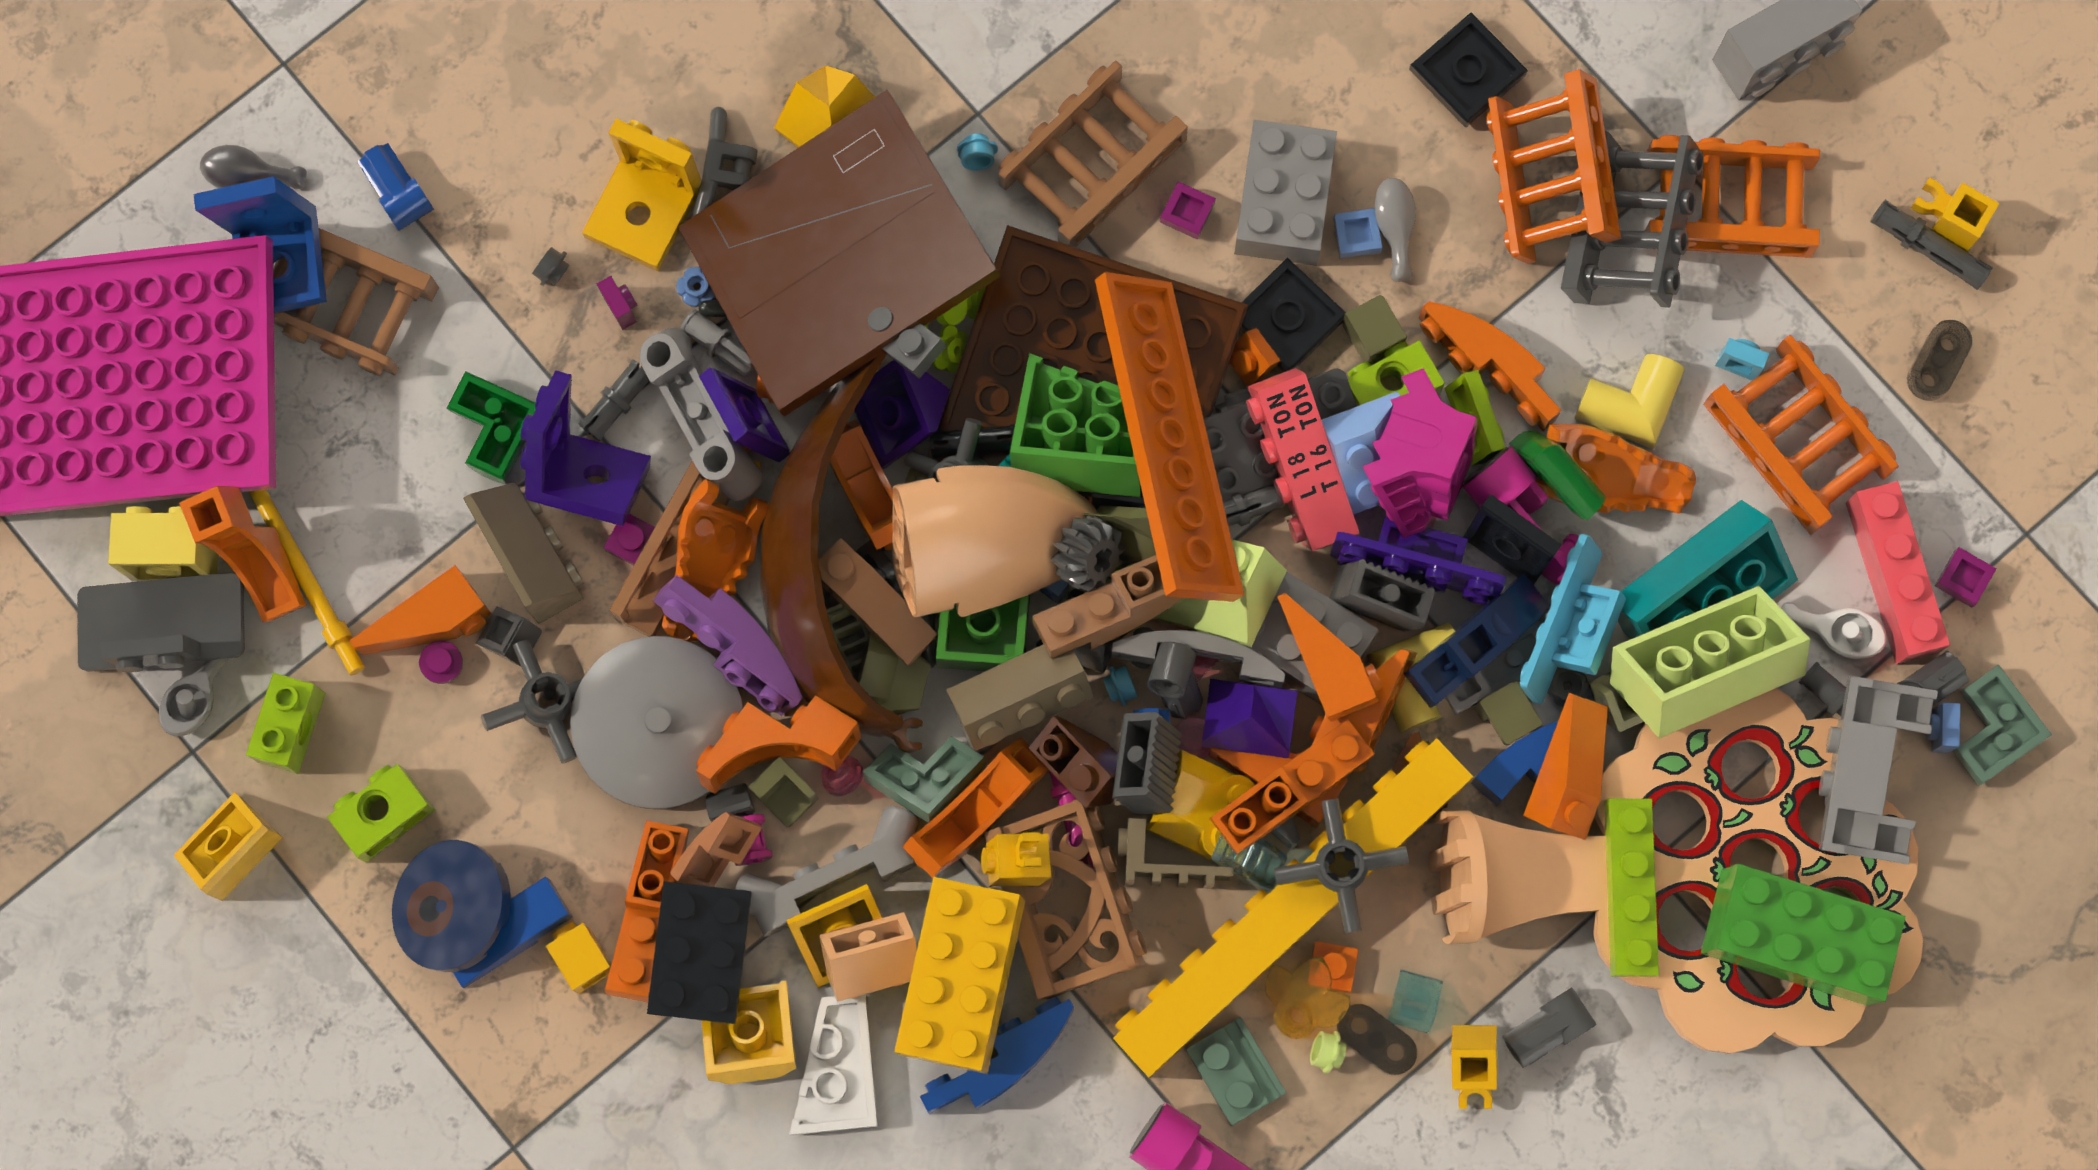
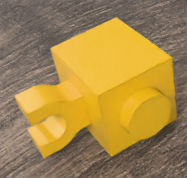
M1929 177L1922 190L1929 192L1933 196L1934 201L1926 202L1922 198L1917 197L1910 209L1919 214L1938 217L1932 230L1968 252L1982 235L2000 203L1963 182L1951 196L1946 193L1938 181Z
M1048 833L997 834L989 840L981 853V867L983 873L988 874L989 887L1040 886L1051 878Z
M1452 1025V1089L1459 1090V1109H1467L1468 1096L1473 1093L1483 1096L1484 1109H1493L1492 1090H1497L1498 1073L1497 1025Z

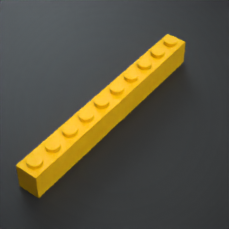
M1437 738L1430 745L1425 740H1422L1404 757L1409 764L1399 774L1396 775L1391 769L1373 786L1377 794L1366 804L1358 799L1342 814V819L1346 822L1343 824L1346 839L1357 843L1365 853L1398 848L1473 779L1469 771ZM1326 830L1308 846L1313 853L1302 863L1315 861L1319 850L1328 843ZM1343 853L1336 854L1334 862L1329 865L1330 873L1337 874L1338 878L1347 877L1348 872L1354 869L1353 860H1346ZM1294 859L1287 866L1300 863ZM1368 870L1365 879H1366L1374 870ZM1318 879L1278 885L1269 894L1262 888L1244 905L1249 912L1239 922L1235 923L1230 918L1212 934V937L1216 940L1212 947L1205 953L1197 948L1179 965L1184 972L1173 983H1170L1167 978L1162 980L1147 995L1152 1002L1140 1013L1135 1008H1132L1114 1025L1120 1032L1113 1039L1147 1077L1151 1078L1339 904L1337 892L1325 888Z

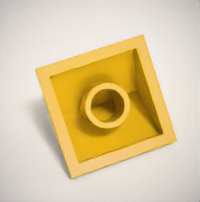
M234 792L174 854V857L200 890L211 897L223 901L283 837Z
M866 884L786 921L817 987H821L829 983L819 935L883 917L869 886Z

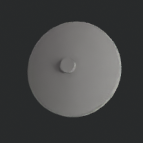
M651 636L622 643L605 653L591 666L577 688L571 709L570 725L576 755L587 775L600 789L625 804L644 809H670L683 806L710 792L700 783L696 772L698 768L697 761L702 752L709 745L715 746L724 734L722 732L723 727L731 714L735 711L740 713L743 709L737 686L728 682L724 678L723 673L713 666L717 660L713 655L703 648L682 639Z

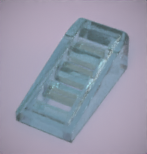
M1222 835L1211 857V860L1220 867H1233V877L1244 885L1258 890L1263 888L1267 893H1270L1277 884L1274 868L1283 867L1287 861V855L1263 838L1236 855Z

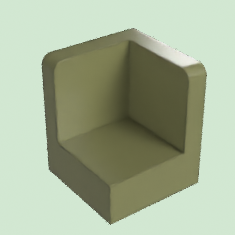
M1382 295L1363 303L1344 315L1343 328L1363 362L1369 361L1373 365L1386 358L1384 353L1401 342H1406L1407 335Z
M1611 672L1589 681L1588 685L1595 702L1608 706L1607 724L1620 733L1644 721L1610 684Z
M1517 680L1480 700L1474 708L1483 723L1487 720L1490 721L1502 743L1506 746L1536 731L1543 725V722L1520 688Z
M780 756L748 786L752 793L786 827H791L819 799L813 789Z

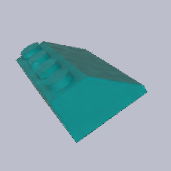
M1743 500L1737 502L1621 591L1626 598L1618 618L1622 631L1629 639H1633L1757 586H1760L1773 600L1798 581V578L1772 519Z

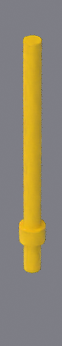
M266 489L248 491L267 527H276L293 573L324 628L322 635L329 648L337 651L350 676L361 672L365 666L357 651L349 642L353 635L345 621H339L268 491Z

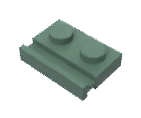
M1241 1016L1186 1049L1187 1054L1230 1126H1233L1286 1093Z

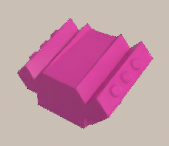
M1424 368L1401 376L1409 393L1391 399L1394 407L1385 430L1379 440L1372 442L1381 459L1362 466L1372 484L1371 489L1376 497H1379V503L1383 509H1386L1385 512L1389 520L1395 523L1403 538L1426 530L1431 516L1448 521L1472 464L1476 447L1477 417L1459 412L1442 402Z

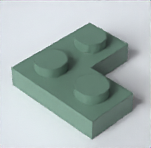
M1999 665L1960 691L1986 727L1952 752L1978 786L1984 784L2052 735Z
M951 736L924 764L890 743L863 771L864 782L929 823L986 767L983 755Z

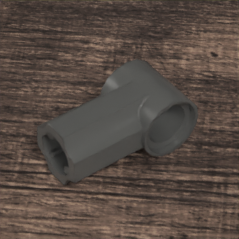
M1163 642L1158 647L1147 686L1152 692L1161 696L1164 706L1170 710L1173 718L1187 719L1189 715L1199 712L1203 703V697L1193 672L1196 653L1184 644Z
M1946 651L1897 684L1937 690V699H1933L1932 706H1934L1970 680L1965 667L1959 659L1954 657L1949 651Z
M1573 987L1540 1007L1541 1011L1502 1036L1507 1048L1522 1068L1542 1058L1561 1043L1566 1045L1597 1025Z

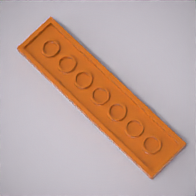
M1104 272L1095 279L1165 596L1234 602L1244 596V591L1172 282Z

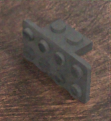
M1335 368L1308 378L1321 420L1357 407L1346 373L1343 370ZM1247 388L1225 395V402L1214 406L1217 414L1204 418L1223 502L1232 499V494L1239 492L1242 496L1273 484L1274 480L1279 478L1274 463L1269 464L1263 454L1260 440L1265 439L1261 424H1255L1248 411L1246 400L1251 399V395Z
M235 572L82 587L77 594L78 666L87 672L117 669L119 672L143 671L144 666L158 665L160 668H181L185 666L186 662L238 658L245 650L244 585Z

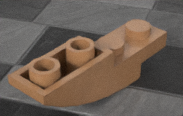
M1154 555L1112 573V582L1033 615V625L1050 658H1055L1087 643L1092 650L1139 627L1184 599L1165 596L1157 556Z

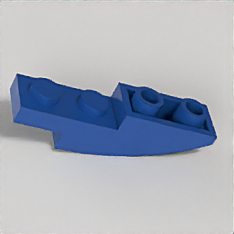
M1055 997L1035 1008L1037 1016L1022 1023L1020 1018L1016 1017L1000 1025L997 1029L999 1036L995 1038L994 1043L999 1056L991 1059L988 1074L967 1070L966 1073L952 1080L947 1073L930 1081L925 1085L928 1092L920 1096L927 1112L931 1114L968 1094L975 1108L979 1109L1017 1084L1047 1054L1064 1030L1074 1011V1006L1070 999L1061 1003L1059 998Z

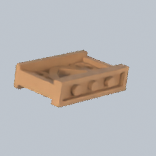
M1077 799L1004 827H997L984 832L986 842L997 834L1029 833L1043 827V834L1048 833L1051 878L1038 887L1001 886L1002 891L1020 894L1025 900L1018 940L1038 999H1051L1145 965L1142 955L1147 954L1146 944L1140 930H1133L1128 913L1133 912L1132 902L1125 887L1119 888L1114 873L1119 870L1118 860L1113 848L1110 845L1105 846L1100 831L1105 829L1101 810L1098 806L1085 808ZM1064 821H1073L1082 830L1083 840L1081 844L1077 847L1071 846L1069 843L1070 833L1068 832L1060 841V852L1053 850L1052 839L1057 826ZM1089 853L1095 869L1081 861ZM1054 866L1072 873L1092 888L1087 909L1076 930L1067 920L1058 915L1050 913L1038 914L1035 904L1049 893L1055 877ZM1106 904L1111 919H1101ZM1055 924L1065 932L1069 939L1065 942L1061 934H1058L1057 940L1051 943L1046 938L1047 928ZM1107 931H1111L1119 941V950L1112 960L1101 962L1090 955L1085 945L1090 940L1095 947L1107 949L1102 943V936ZM1077 954L1092 969L1061 981L1057 972Z

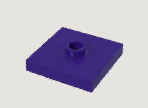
M711 367L699 376L734 442L779 463L790 454V449L762 399L758 397L755 388Z

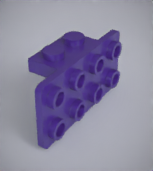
M1386 516L1383 520L1378 541L1345 532H1337L1330 553L1331 557L1338 559L1337 564L1340 566L1365 559L1366 563L1372 562L1374 566L1380 565L1381 569L1388 568L1389 572L1395 571L1396 575L1403 574L1405 578L1410 577L1413 580H1418L1421 584L1425 583L1427 587L1433 586L1437 593H1445L1446 589L1463 593V599L1477 604H1487L1488 600L1498 596L1503 590L1507 578L1501 574L1461 564L1468 538L1427 527L1422 532L1403 538L1395 523Z

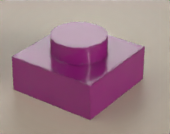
M1178 181L1161 214L1160 223L1198 240L1215 205L1216 198Z
M612 276L596 283L622 330L637 322L631 309L638 305L626 284L617 287Z
M629 514L624 526L616 525L603 548L606 552L634 566L655 527Z
M1958 547L1954 550L1934 586L1972 608L1978 603L1997 568Z

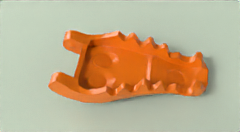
M1565 423L1549 425L1546 437L1560 442L1559 445L1570 454L1605 494V502L1597 512L1610 513L1612 510L1618 509L1628 513L1630 511H1645L1647 507L1680 514L1692 499L1696 475L1691 467L1680 462L1662 459L1647 450L1625 441L1618 435L1585 424ZM1540 478L1535 480L1548 498L1563 503L1546 482Z
M705 479L696 488L682 513L678 527L675 576L681 577L707 598L720 588L729 596H732L736 593V582L747 576V568L754 562L761 523L767 513L768 503L753 497L749 500L743 511L715 502L719 493V485ZM664 614L662 626L667 634L688 642L699 641L695 632L683 623L673 621Z

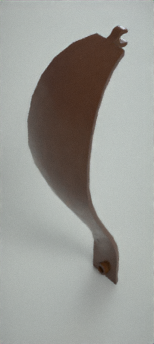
M883 352L836 384L796 440L774 483L762 528L760 589L769 636L786 661L806 702L810 703L816 695L856 720L861 733L876 737L887 736L895 741L900 750L911 753L922 749V743L909 741L906 731L908 728L917 729L922 727L923 721L918 718H909L903 721V717L877 704L853 678L835 642L824 603L818 562L819 503L829 463L847 421L887 356Z

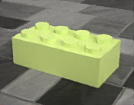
M1757 586L1614 646L1610 684L1654 734L1661 738L1805 676L1810 638L1760 586Z

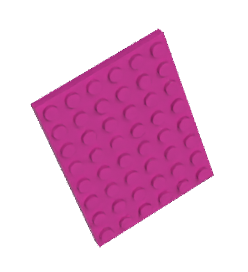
M263 235L0 266V516L193 497L215 486L239 487L241 492L276 488L273 240Z

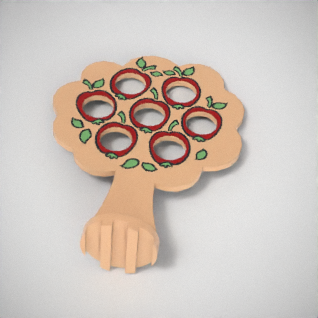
M1775 688L1661 738H1658L1644 723L1637 736L1634 750L1615 758L1603 771L1601 800L1595 813V819L1603 836H1587L1586 840L1571 835L1519 828L1475 815L1469 810L1439 812L1433 825L1444 824L1439 849L1429 854V872L1440 871L1441 893L1432 897L1431 903L1433 915L1444 914L1450 933V935L1441 938L1445 944L1476 943L1481 938L1536 919L1567 913L1596 912L1593 935L1599 956L1610 969L1604 801L1609 798L1652 799L1653 809L1657 800L1665 793L1673 791L1686 793L1698 801L1705 813L1707 820L1706 830L1701 841L1691 849H1672L1660 841L1653 829L1659 976L1619 978L1632 986L1658 990L1665 1017L1680 1037L1701 1050L1731 1054L1757 1047L1770 1035L1793 1046L1821 1047L1844 1038L1860 1022L1866 1005L1790 982L1786 991L1777 998H1758L1748 992L1740 982L1737 965L1701 954L1702 947L1695 951H1685L1669 944L1662 935L1659 926L1660 908L1665 899L1673 893L1683 891L1699 896L1712 910L1721 870L1730 867V859L1735 848L1743 841L1750 839L1765 841L1773 846L1782 858L1784 865L1783 878L1818 889H1840L1850 895L1853 900L1906 916L1887 994L1889 995L1897 992L1912 979L1922 958L1923 936L1918 919L1903 900L1908 895L1917 875L1918 846L1911 830L1907 853L1910 856L1908 865L1824 851L1819 849L1818 843L1809 839L1801 828L1799 807L1806 794L1813 789L1819 788L1822 771L1830 770L1833 753L1826 752L1829 729L1831 726L1837 727L1838 720L1824 718L1807 721L1804 713L1791 696ZM1742 741L1756 743L1766 749L1772 757L1776 769L1775 782L1770 791L1762 798H1742L1732 792L1724 782L1721 771L1722 758L1727 749L1733 744ZM1885 800L1883 815L1905 819L1894 804Z

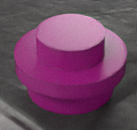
M447 641L430 643L423 649L419 658V667L422 674L429 681L437 684H445L454 680L460 674L463 666L461 652L455 645Z

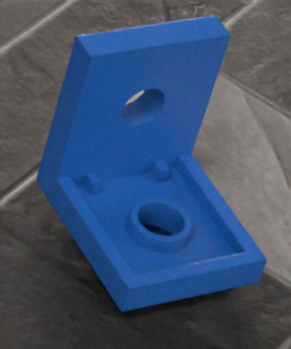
M275 176L194 194L195 211L232 234V239L266 235L273 240V264L279 259H287L288 268L285 274L279 278H273L274 313L327 302L317 210L314 204Z

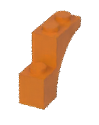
M854 419L846 423L829 464L838 483L844 489L867 538L876 550L882 547L885 550H891L893 540V489L860 424Z
M215 486L179 502L194 542L212 549L232 568L248 591L262 622H271L307 606L276 527L254 526L239 487Z
M816 695L808 706L803 704L797 709L791 719L790 729L747 702L740 713L735 711L727 719L722 731L724 734L715 746L709 745L702 752L697 761L698 768L696 772L701 785L716 794L728 780L739 772L760 762L777 759L779 756L781 758H799L818 762L837 771L862 738L859 724L856 720Z
M1022 737L1000 751L983 772L954 801L928 824L913 834L903 845V848L913 858L915 863L932 878L974 849L985 837L984 832L991 830L1005 813L1021 803L1048 773L1049 769L1028 748L1030 745Z

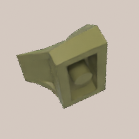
M1100 505L1096 510L1098 514L1084 513L1086 517L1088 515L1091 517L1096 516L1107 521L1108 524L1116 527L1122 533L1120 541L1126 548L1119 555L1121 561L1138 563L1156 555L1146 508Z
M869 631L856 681L877 704L900 715L920 709L931 664L919 655L908 667Z

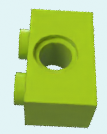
M1420 340L1409 346L1406 342H1401L1384 353L1385 359L1373 365L1369 361L1363 362L1347 373L1349 377L1347 379L1357 406L1394 392H1398L1400 396L1409 393L1401 376L1423 368L1438 395L1441 394L1445 384ZM1388 375L1395 376L1401 381L1402 388L1397 391H1389L1382 386L1380 379Z
M273 673L246 756L258 763L299 774L326 693L315 684Z
M399 764L394 765L392 768L390 765H386L377 770L368 779L370 784L357 794L353 791L341 797L333 805L335 811L327 816L355 856L366 863L436 810L407 770ZM378 800H387L389 808L386 816L380 820L373 821L370 817L371 806Z

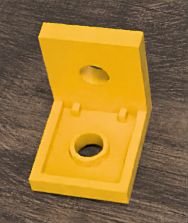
M616 118L608 134L620 161L586 223L582 234L584 238L653 270L659 271L680 231L678 226L685 222L697 199L701 177L693 155L690 152L691 149L685 143L672 137H668L665 141L652 135L653 131L638 121L630 120L629 123H626ZM636 207H645L650 210L649 220L642 225H633L628 222L630 211Z

